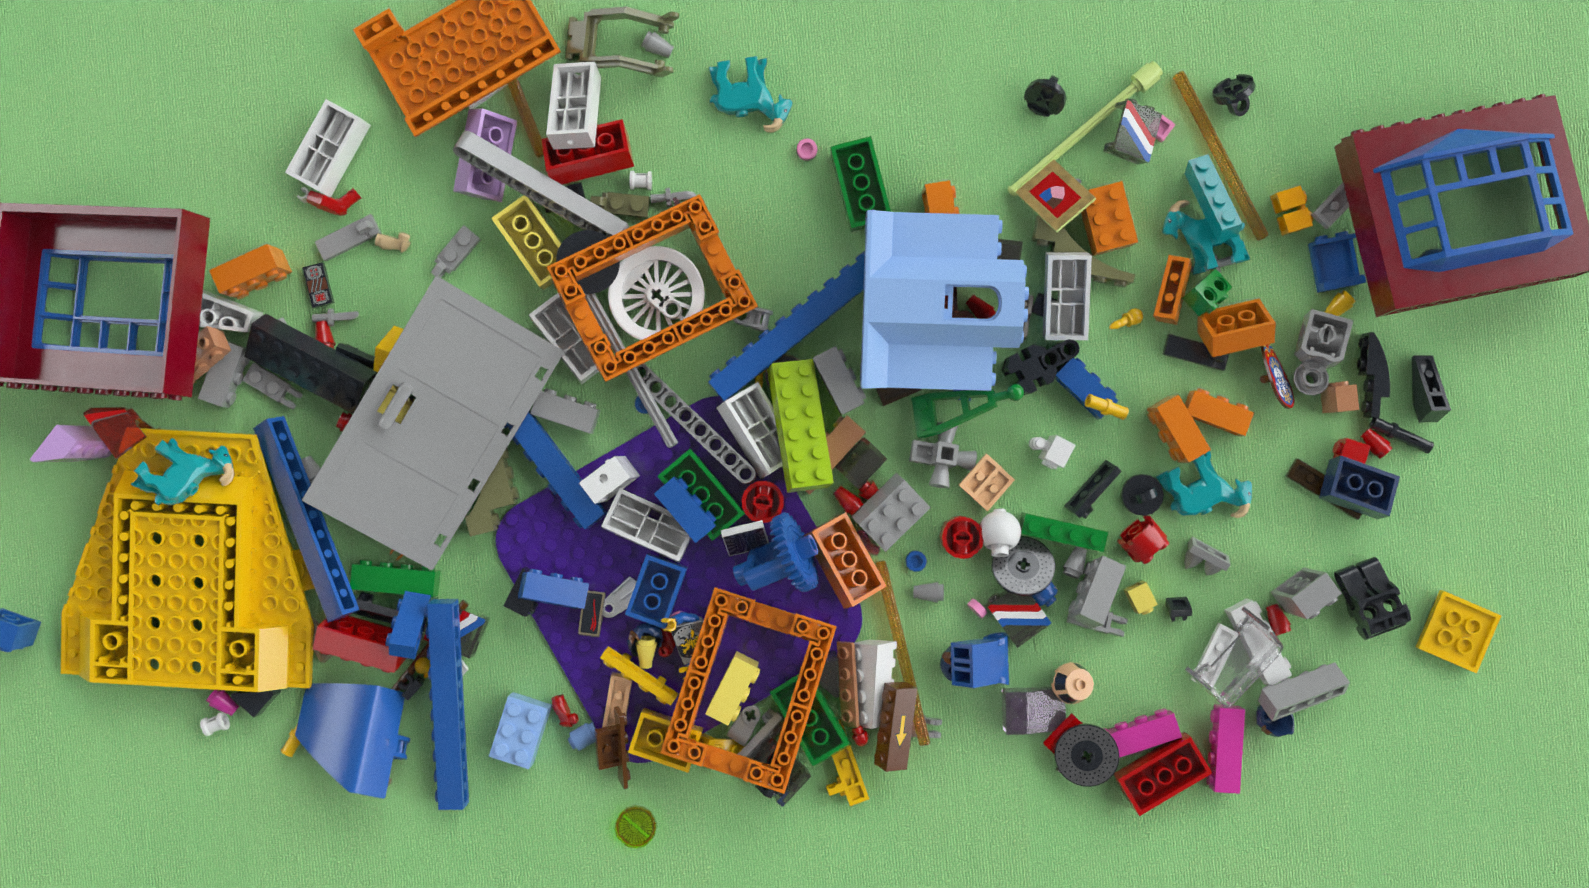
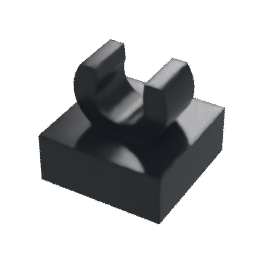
M1187 597L1166 598V607L1172 622L1175 621V617H1182V620L1186 621L1187 616H1192V607Z
M407 672L405 677L409 680V683L404 684L400 680L397 685L400 689L404 690L402 696L409 700L423 685L425 679L420 675L414 679V676Z

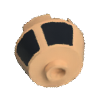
M1069 662L1055 670L1056 674L1051 686L1054 694L1066 704H1076L1091 695L1094 686L1093 678L1082 665Z

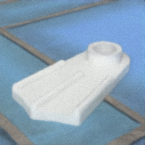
M628 577L605 599L602 615L611 618L626 610L637 581L632 577ZM611 605L613 607L612 612H607L605 606Z

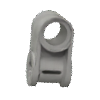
M757 307L747 312L745 320L735 318L733 321L738 325L764 332L768 329L770 315H773V311ZM763 315L762 324H760L761 316Z
M755 705L745 707L726 736L745 746L760 719L759 708ZM753 709L755 711L754 715L756 716V718H751L749 720L747 719V713L745 712H750Z

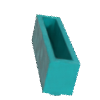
M1209 154L1188 160L1185 176L1217 242L1238 237L1243 223Z

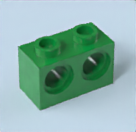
M1214 269L1183 296L1182 299L1199 317L1205 312L1210 314L1218 307L1216 303L1220 304L1228 297L1227 292L1232 286L1217 269Z

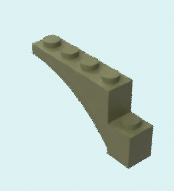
M1039 215L1036 216L1032 241L1037 242L1036 245L1049 247L1050 244L1052 245L1051 252H1086L1071 238L1064 227L1056 233ZM1092 256L1091 278H1094V282L1106 283V281H1112L1115 286L1126 287L1134 282L1135 274L1111 267Z
M507 448L484 484L473 510L468 516H465L470 537L498 530L500 519L498 513L494 512V509L518 503L519 492L517 487L513 486L512 479L514 478L512 467L508 466L507 458H509Z

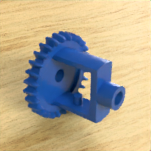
M784 512L772 518L770 522V529L772 530L770 535H775L776 537L771 542L750 550L747 561L733 567V573L740 586L748 584L752 591L788 577V580H793L791 584L796 585V589H799L801 592H807L817 587L818 570L815 567L817 564L813 560L814 556L818 554V548L814 538L810 534L804 536L805 533L801 532L800 525L797 526V522L793 520L792 515L789 516V513Z

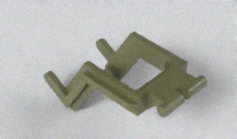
M625 6L591 9L589 12H584L583 21H578L575 17H569L567 36L572 37V40H567L566 60L573 61L574 56H580L579 62H595L597 68L621 67L658 77H664L673 73V68L665 66V61L655 60V64L621 55L596 56L595 48L598 24L601 21L629 19L659 27V33L668 34L669 29L674 28L673 21L679 19V13L668 12L660 16Z

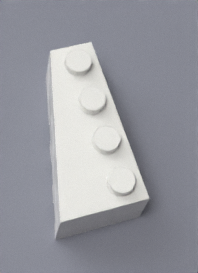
M203 290L200 327L209 326L217 329L250 332L251 324L263 316V312Z
M865 640L854 643L859 725L863 728L874 729L879 727L884 684L894 682L891 674L896 659L893 658V649H896L897 641Z

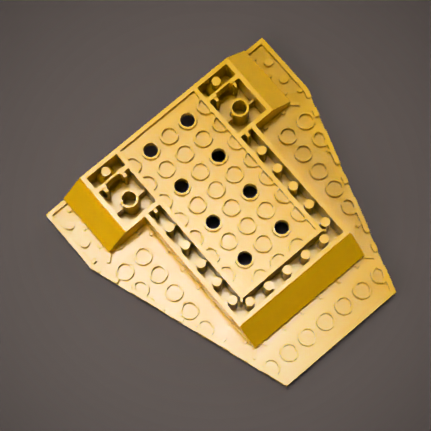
M127 428L119 450L118 461L113 466L111 472L113 475L110 482L107 483L97 511L98 517L95 525L91 528L89 542L85 545L75 573L77 576L73 587H70L67 604H64L62 609L61 674L79 675L86 681L93 683L263 692L288 687H312L314 624L257 434ZM171 438L177 441L178 447L184 452L211 460L213 455L209 453V450H217L220 446H225L228 449L234 468V478L228 485L222 486V482L219 481L220 477L224 474L204 477L198 484V491L193 496H188L184 502L175 505H156L155 497L157 494L147 493L131 485L138 478V474L134 470L143 461L148 465L151 474L163 476L164 472L173 463L155 451V447L162 440L168 444ZM155 532L159 533L162 537L160 544L153 540ZM197 535H201L204 538L203 546H199L196 543L195 538ZM154 575L159 576L161 579L159 586L155 585L152 581ZM196 577L202 579V588L196 587L194 583ZM153 617L158 618L160 621L158 628L152 625L151 620ZM195 619L201 621V630H197L194 627L193 623ZM152 659L158 661V669L152 668L150 663ZM194 661L200 663V672H197L193 669L192 665Z

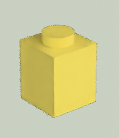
M1141 580L1123 589L1134 612L1138 614H1148L1154 610L1153 607L1158 605L1145 581Z

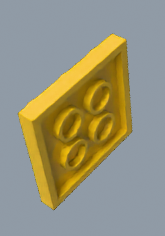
M1440 590L1415 647L1477 673L1501 615Z

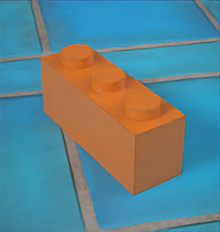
M1174 255L1168 256L1153 315L1156 321L1177 325L1183 303L1182 297L1185 295L1192 267L1190 258Z
M1197 388V391H1189L1185 406L1194 420L1237 436H1246L1254 412L1248 410V406L1236 403V405L1228 403L1229 399L1222 396H1217L1216 398L1209 396L1210 392Z

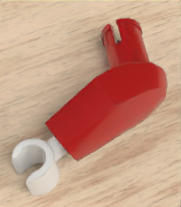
M305 187L301 188V190L306 195L304 197L297 195L303 203H309L320 210L338 216L346 215L347 209L362 199L354 188L339 199L311 190L309 192Z

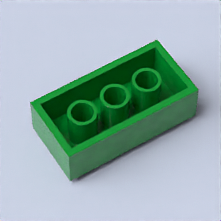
M869 136L831 146L830 154L850 231L865 229L867 210L891 212L872 137Z
M693 449L686 451L658 475L664 484L673 477L677 479L681 477L689 486L686 490L691 496L695 494L702 501L703 504L700 505L705 512L709 510L716 518L714 523L717 526L707 533L712 541L721 534V530L727 529L745 514L742 507Z
M799 674L770 692L784 718L786 717ZM819 687L817 688L800 742V746L813 767L852 745Z

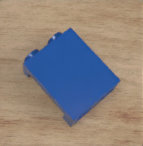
M1348 231L1335 233L1333 238H1328V235L1318 236L1314 238V242L1308 244L1317 293L1366 283L1365 274H1359L1353 239L1356 238L1355 233L1349 234Z

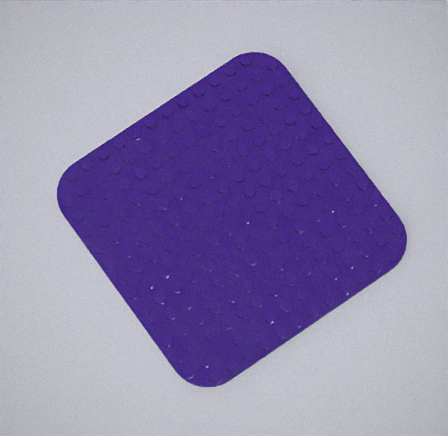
M719 396L706 397L689 406L752 466L717 409L723 403ZM689 411L681 415L683 422H687L691 418ZM672 416L665 420L678 441L675 446L668 448L656 426H653L576 471L583 480L605 464L606 460L614 456H626L640 477L623 490L665 508L654 495L656 491L665 485L658 475L686 451L693 449L741 507L744 491L751 485L740 482ZM699 426L696 429L697 436H703L706 433L705 426ZM714 440L711 443L713 451L721 448L720 440ZM734 454L728 455L726 458L727 465L735 464L736 456ZM783 467L778 468L762 479L757 474L753 483L769 481L781 489L784 496V506L780 514L786 512L789 513V516L792 515L793 520L797 522V526L800 525L801 532L805 534L817 528L797 492L787 493ZM744 469L741 472L743 480H748L752 475L750 469ZM549 487L511 508L502 518L496 533L498 556L514 584L522 568L528 567L540 570L542 575L550 576V573L563 575L562 579L570 580L571 577L582 578L583 583L589 584L588 591L603 592L606 594L605 599L628 577H632L637 581L646 554L651 553L676 562L603 529L601 526L606 516L589 529L579 528L573 520L575 517L573 513L565 510L561 504V497L558 494L555 495ZM615 496L606 502H601L607 513ZM651 509L648 517L659 521L661 513ZM744 514L728 528L753 523L755 521H752L746 514ZM770 522L763 523L768 540L771 542L776 536L770 535L772 531L770 529ZM707 534L697 543L692 538L690 539L679 563L687 566L688 570L672 613L683 611L696 614L704 620L714 588H719L771 607L837 626L825 663L837 657L838 641L855 642L857 640L863 619L861 605L858 603L853 607L843 608L816 557L813 560L817 564L815 567L818 570L817 575L819 579L817 587L801 592L795 588L796 585L791 584L793 580H788V577H785L752 591L748 584L740 586L733 573L734 566L747 561L749 552L729 556L722 534L713 541ZM538 602L539 606L536 612L531 614L595 727L597 729L602 728L612 672H621L616 668L612 669L603 663L604 660L600 657L608 646L622 656L625 652L632 656L627 645L629 633L639 624L646 622L625 615L626 610L611 618L603 616L600 637L578 635L581 609ZM606 605L605 610L607 612H612L613 607L611 605ZM729 616L694 725L703 727V734L722 723L705 713L736 651L758 661V668L760 669L755 683L750 682L748 686L751 689L745 703L740 702L739 704L741 706L740 712H742L745 707L752 706L770 696L772 690L800 673L809 641ZM675 646L672 654L665 658L659 655V648L657 647L652 667L643 669L657 679L659 676L667 680L665 685L678 693L671 706L659 702L656 699V695L650 691H643L639 688V684L632 680L626 715L627 725L624 727L628 735L627 751L644 708L670 717L673 716L684 682L683 678L686 676V671L679 673V668L687 666V664H683L677 646ZM632 656L630 661L639 666V657ZM629 753V762H652L651 760Z

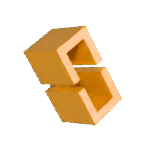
M1301 185L1270 196L1275 214L1297 208V211L1277 218L1282 236L1313 226L1312 212L1305 206L1307 195L1302 190Z

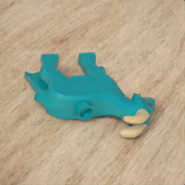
M757 56L745 58L748 75L747 82L730 83L727 79V72L731 65L730 60L717 62L716 67H709L712 82L718 94L710 98V103H714L718 111L728 115L736 114V117H746L748 112L760 111L774 122L771 125H764V131L774 133L781 128L789 115L793 102L790 99L782 98L781 94H779V102L774 104L764 79L767 58L760 60L757 59Z
M1180 200L1169 209L1162 232L1164 235H1172L1175 239H1178V230H1181L1193 254V275L1218 267L1213 247L1223 243L1232 248V264L1250 260V256L1239 234L1238 237L1218 243L1206 218L1196 220L1181 212L1179 209L1189 205V201ZM1245 223L1242 224L1240 231L1245 228Z
M171 438L168 444L162 440L155 447V451L173 463L164 472L163 476L151 474L148 465L143 461L134 470L138 474V478L131 485L147 493L157 494L155 497L156 505H175L184 502L188 496H193L198 491V484L204 477L224 474L220 477L219 481L222 482V486L228 485L234 478V468L228 449L225 446H220L217 450H209V453L213 455L211 460L184 452L178 447L177 441Z
M1210 451L1192 461L1201 479L1187 486L1180 482L1179 467L1170 471L1167 470L1156 476V479L1163 488L1171 493L1174 498V502L1170 506L1171 511L1176 510L1182 516L1196 515L1198 513H1201V515L1207 514L1213 510V505L1221 501L1239 506V509L1230 515L1231 517L1241 518L1249 511L1252 499V483L1248 480L1240 482L1235 479L1237 487L1233 489L1215 472L1210 461Z

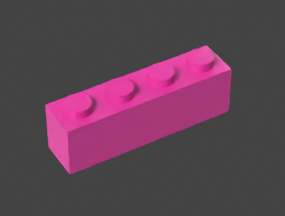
M1214 704V710H1211L1210 713L1213 727L1209 733L1211 752L1208 753V763L1210 764L1212 774L1206 777L1207 785L1214 792L1240 794L1245 709L1235 705L1222 706Z
M1163 708L1156 710L1154 715L1148 717L1147 715L1135 717V721L1129 723L1123 721L1116 723L1114 728L1103 729L1109 732L1115 739L1120 758L1182 738L1175 714Z

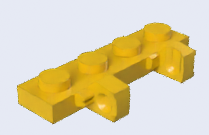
M608 646L600 658L604 660L603 663L612 669L616 668L625 679L635 681L639 684L640 689L645 692L650 691L656 695V699L659 702L671 706L676 699L678 693L665 685L667 681L665 678L659 676L657 679L631 662L632 656L625 652L622 656Z
M850 745L832 756L839 774L836 777L838 782L826 785L829 796L840 793V796L846 795L849 805L853 806L869 800V796Z

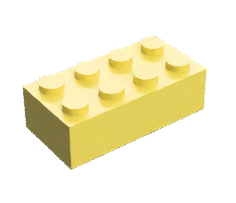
M523 195L491 219L538 286L545 290L553 284L547 266L556 262L557 251L562 243L533 201Z

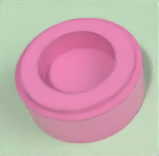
M803 139L798 143L797 155L804 161H810L817 155V145L813 140Z
M971 599L967 603V606L981 619L987 614V610L977 600Z

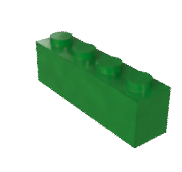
M1024 512L1021 515V534L1100 552L1105 550L1108 531Z
M361 559L359 563L352 564L350 586L352 590L405 594V591L435 597L439 594L441 570H430L423 565L422 568H414V564L402 563L401 567L393 566V562L381 561L379 565L372 564V560Z

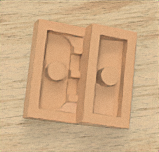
M986 453L960 482L959 486L986 511H989L1015 479Z

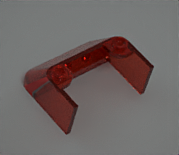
M91 407L83 413L116 459L146 438V435L140 428L155 429L140 418L133 408Z

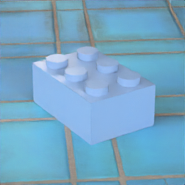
M512 692L507 697L489 757L530 769L534 764L552 704Z

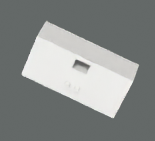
M595 62L554 64L546 132L553 149L595 147L601 75Z
M326 99L285 173L331 197L371 125Z
M1046 252L1043 312V337L1045 340H1088L1092 255L1088 252ZM1051 291H1058V301H1051Z
M558 293L529 314L530 320L545 339L565 351L561 359L581 384L599 372L579 333L576 331V327Z
M758 382L717 407L760 479L783 466L774 409Z
M614 456L606 460L605 464L583 479L579 484L592 501L597 504L611 499L617 494L619 488L624 489L640 477V475L626 456Z
M619 488L601 526L609 532L680 563L691 539L667 509ZM651 509L661 513L659 521L648 517Z

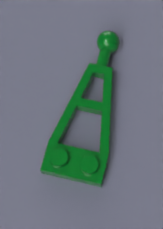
M1012 384L1006 391L995 393L993 389L991 391L964 390L932 392L912 397L917 437L922 439L941 434L998 407V401L1005 399L1018 401L1023 397L1024 390L1019 384ZM969 398H988L987 403L971 410ZM960 399L963 414L938 425L934 401Z

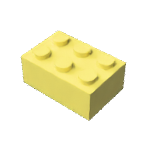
M736 651L705 714L726 725H729L731 720L735 722L740 713V702L745 703L751 688L748 687L750 682L754 684L760 673L758 668L759 662Z

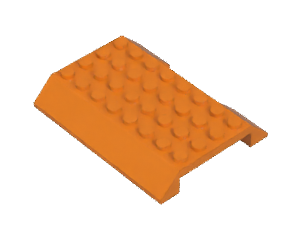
M457 0L404 31L390 8L353 29L363 48L370 54L404 113V119L414 137L426 132L561 52L531 0Z

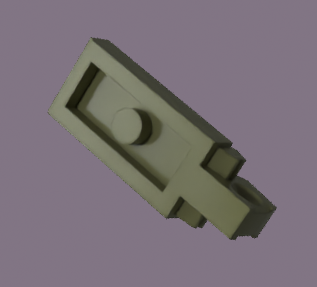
M613 192L602 193V197L591 196L590 202L613 215L648 218L649 196Z

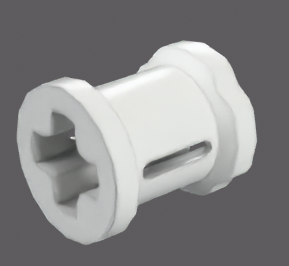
M630 171V189L647 188L651 190L652 172L635 173Z
M219 712L217 716L212 718H203L200 726L204 735L210 736L218 730L229 729L230 722L226 713Z

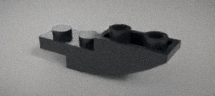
M1374 332L1362 334L1358 343L1359 349H1361L1360 358L1357 360L1358 375L1367 376L1363 384L1365 400L1362 402L1361 410L1364 418H1380L1381 398L1390 397V375L1380 341Z

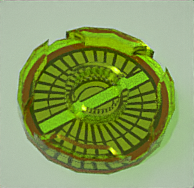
M633 805L627 807L620 812L616 819V836L619 841L629 848L637 849L646 846L656 834L657 823L655 816L644 806Z

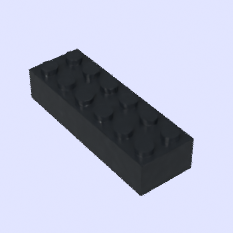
M266 313L251 324L244 355L245 358L354 414L376 377V371Z

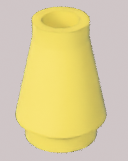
M641 636V639L636 642L640 668L649 669L652 667L657 645L653 636Z

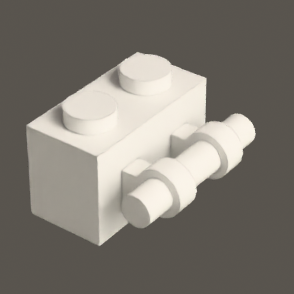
M1058 435L1049 436L1048 440L1034 437L1029 441L1031 449H1042L1038 458L1043 460L1041 464L1050 469L1064 468L1076 446Z

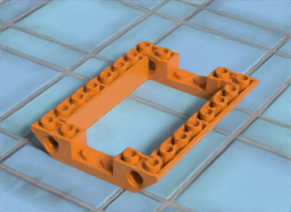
M700 194L547 266L554 286L605 382L758 307L740 270L735 269L718 237L719 230ZM689 228L726 299L616 352L614 355L611 344L606 334H603L586 301V295L577 281Z
M714 588L660 753L743 779V781L785 794L837 626L797 613L793 614L744 596ZM729 616L809 641L771 765L690 739Z

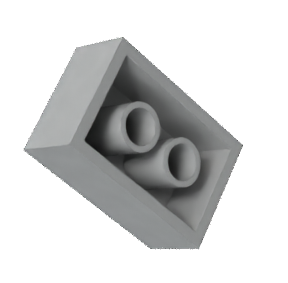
M835 346L813 357V362L840 415H843L865 403L863 399L866 396L861 386L856 387L854 383L856 376L851 368L847 369L844 363L847 359L842 349L837 350Z
M896 473L852 518L886 552L931 507Z
M1105 556L1088 562L1083 571L1086 574L1084 580L1079 582L1076 593H1078L1076 600H1073L1069 606V619L1091 629L1104 625L1126 566Z
M1302 568L1271 591V594L1286 613L1304 619L1316 617L1320 614V609L1334 604L1338 600L1337 597L1342 594L1326 572L1309 568Z

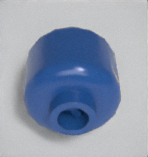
M1051 582L1045 590L1029 597L1039 607L1044 604L1046 607H1049L1057 600L1054 596L1058 593V589Z

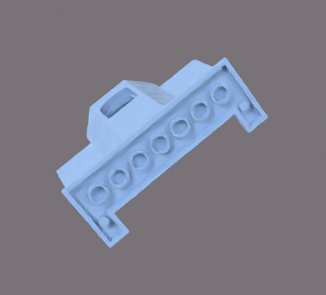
M867 210L865 217L866 236L860 363L861 388L991 391V387L995 386L996 374L992 372V365L996 364L997 353L993 350V347L1020 348V343H1023L1024 322H1027L1028 309H1024L1025 300H1028L1029 287H1025L1027 266L1024 265V260L997 259V256L1001 255L1002 247L1001 242H998V234L1002 233V220H999V215ZM953 287L993 289L998 297V309L995 315L988 319L952 318ZM945 295H948V309H944Z

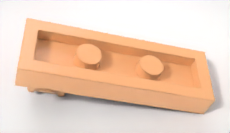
M612 672L602 728L615 725L614 707L619 706L621 712L627 715L632 680L625 679L621 673Z

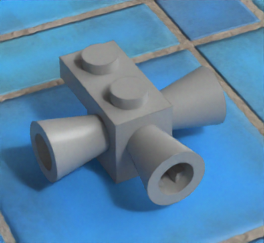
M958 426L938 434V442L936 443L912 441L909 461L935 466L929 482L930 486L950 488L948 469L957 465L971 471L976 465V451H958L959 445L952 444Z

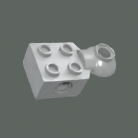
M1311 309L1304 316L1294 353L1302 362L1294 372V383L1300 392L1306 395H1317L1326 389L1329 384L1326 368L1334 367L1343 361L1354 320ZM1306 376L1312 377L1314 383H1308Z

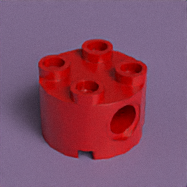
M757 481L751 484L744 491L742 497V508L745 514L755 522L763 521V523H768L772 521V518L780 515L784 506V496L781 489L769 481Z
M965 516L952 517L945 521L941 528V545L946 552L955 558H971L983 546L982 528L972 518Z
M1144 516V521L1142 522L1139 519L1132 522L1120 534L1122 540H1117L1134 562L1147 564L1154 558L1153 555L1156 552L1165 549L1169 545L1167 535L1151 516Z

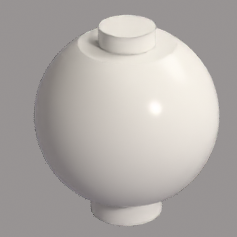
M994 509L980 523L984 540L983 545L991 550V554L994 557H1007L1009 550L1014 548L1020 540V524L1005 509Z

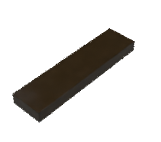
M1296 458L1285 476L1319 497L1325 475ZM1330 503L1356 520H1359L1362 515L1361 513Z

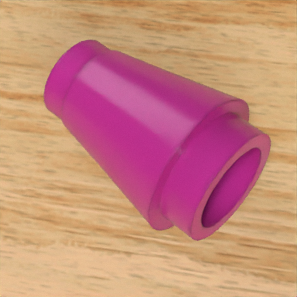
M214 690L206 699L209 703L208 706L230 716L239 708V705L236 704L225 690Z

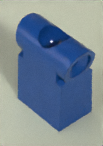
M997 632L986 635L983 639L951 642L952 685L968 688L998 683L1009 685L1008 634Z

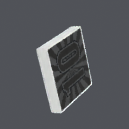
M763 521L721 530L729 556L749 552L752 549L769 543Z

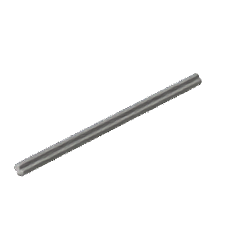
M595 293L585 294L586 301L603 333L606 334L613 351L616 353L624 349L625 347ZM635 367L627 371V376L668 448L675 446L678 441L637 368Z

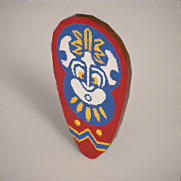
M1271 345L1261 346L1267 375H1262L1260 381L1261 383L1270 382L1280 404L1284 408L1290 409L1294 406L1295 400L1287 375Z

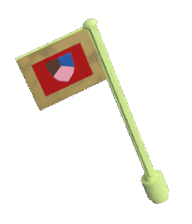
M1152 61L1140 68L1131 76V85L1016 183L1009 186V193L1012 196L1018 195L1056 233L1092 204L1096 198L1058 164L1056 160L1134 93L1139 91L1144 93L1160 80V76L1163 74L1160 66Z

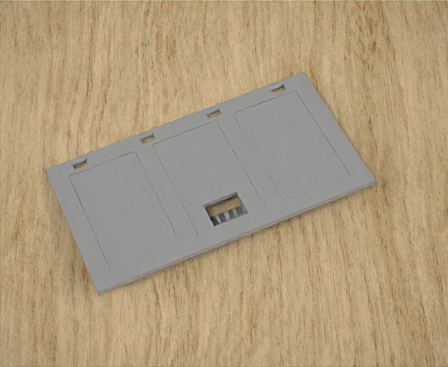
M435 276L302 501L433 570L565 351L442 278ZM542 366L547 371L540 381L535 375ZM394 384L399 388L382 414L378 412V409ZM410 394H412L416 399L400 424L395 419ZM507 422L514 425L508 436L501 433ZM473 478L480 481L474 492L468 488ZM439 534L447 537L439 547L434 542Z

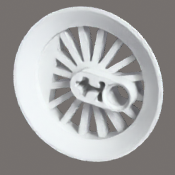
M662 246L648 247L623 259L620 262L618 275L608 289L609 306L616 322L624 331L639 340H643L661 331L660 311L664 314L668 325L671 326L673 325L671 320L678 318L683 320L702 311L705 299L703 280L692 261L682 253ZM658 261L667 262L661 281L659 282ZM673 264V265H675L676 267H678L679 269H678V271L665 283V281H666V279H667V276H668V273H669V270H670V268H671V265ZM653 265L655 282H653L648 271ZM682 272L686 274L687 280L670 287ZM644 275H646L649 284L642 279ZM639 281L643 286L646 287V289L636 286L635 284ZM691 284L692 292L671 293ZM631 289H635L644 293L626 295ZM655 291H656L657 293H659L660 291H662V292L660 293V295H661L662 298H663L662 301H660V300L657 299V298L654 299L655 296L653 295V293H654ZM674 297H692V303L688 305L677 301ZM623 299H643L626 308ZM646 304L633 319L629 317L627 312ZM672 304L677 305V313L669 315L667 308ZM682 307L689 309L685 317L682 316ZM650 308L644 327H640L636 322ZM656 309V330H648Z

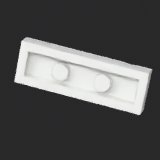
M1218 623L1190 680L1197 681L1200 685L1212 690L1239 633Z

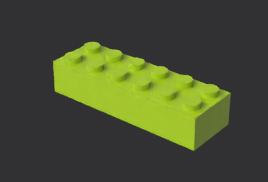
M813 359L772 363L767 369L787 493L828 488L834 481Z

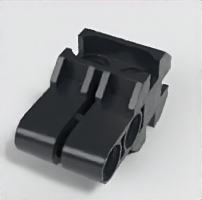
M1068 339L1047 350L1045 347L1032 344L1021 350L1025 358L1024 361L1021 360L1018 353L1007 357L1004 360L1002 372L1004 376L1015 372L1019 381L1014 384L1022 386L1024 395L1031 394L1037 391L1033 380L1036 379L1040 387L1054 382L1057 372L1056 367L1077 356L1080 349L1079 344L1075 340ZM1064 346H1066L1069 350L1068 355L1064 353ZM1045 355L1050 358V365L1046 364L1044 360Z
M1371 557L1355 565L1334 571L1335 580L1346 600L1347 612L1350 618H1355L1358 624L1356 629L1364 640L1403 627L1411 621L1408 606L1406 604L1402 605L1398 597L1401 594L1398 587L1389 581L1381 563L1376 557ZM1384 603L1391 605V612L1384 608ZM1365 610L1371 612L1373 618H1366L1363 612Z

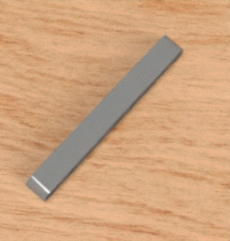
M464 131L453 147L454 153L459 158L583 230L597 231L610 237L629 228V225L620 218L470 131Z
M646 364L636 367L637 370L646 369V375L642 379L654 400L743 484H751L755 481L757 476L755 469ZM660 383V391L652 393L651 388L653 384ZM670 397L676 398V404L673 407H667L666 401ZM689 411L691 413L690 420L683 422L681 415ZM699 426L706 427V433L703 436L696 435V429ZM714 440L721 441V448L717 451L711 449V443ZM734 454L737 458L735 464L727 465V456ZM744 469H750L752 472L748 480L741 478V472Z

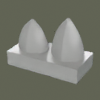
M1191 537L1189 540L1188 550L1185 555L1186 569L1198 565L1203 560H1206L1204 567L1206 575L1216 574L1222 569L1227 571L1230 567L1228 555L1194 537Z

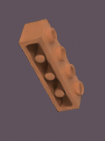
M206 326L198 333L193 384L231 351L222 330Z

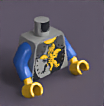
M680 612L670 618H663L661 620L663 623H668L663 631H670L672 633L684 665L687 664L686 667L679 668V673L685 671L687 673L704 621L702 617H698L696 614Z

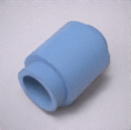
M593 722L590 724L585 723L569 733L568 741L573 749L577 748L580 751L595 742L594 729L597 728Z

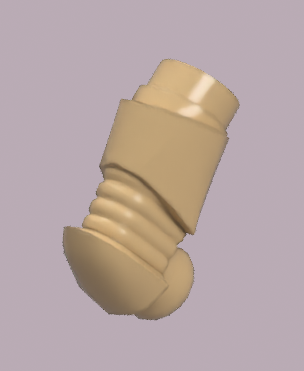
M401 232L398 238L378 233L375 238V245L383 250H401L402 253L410 246V235Z

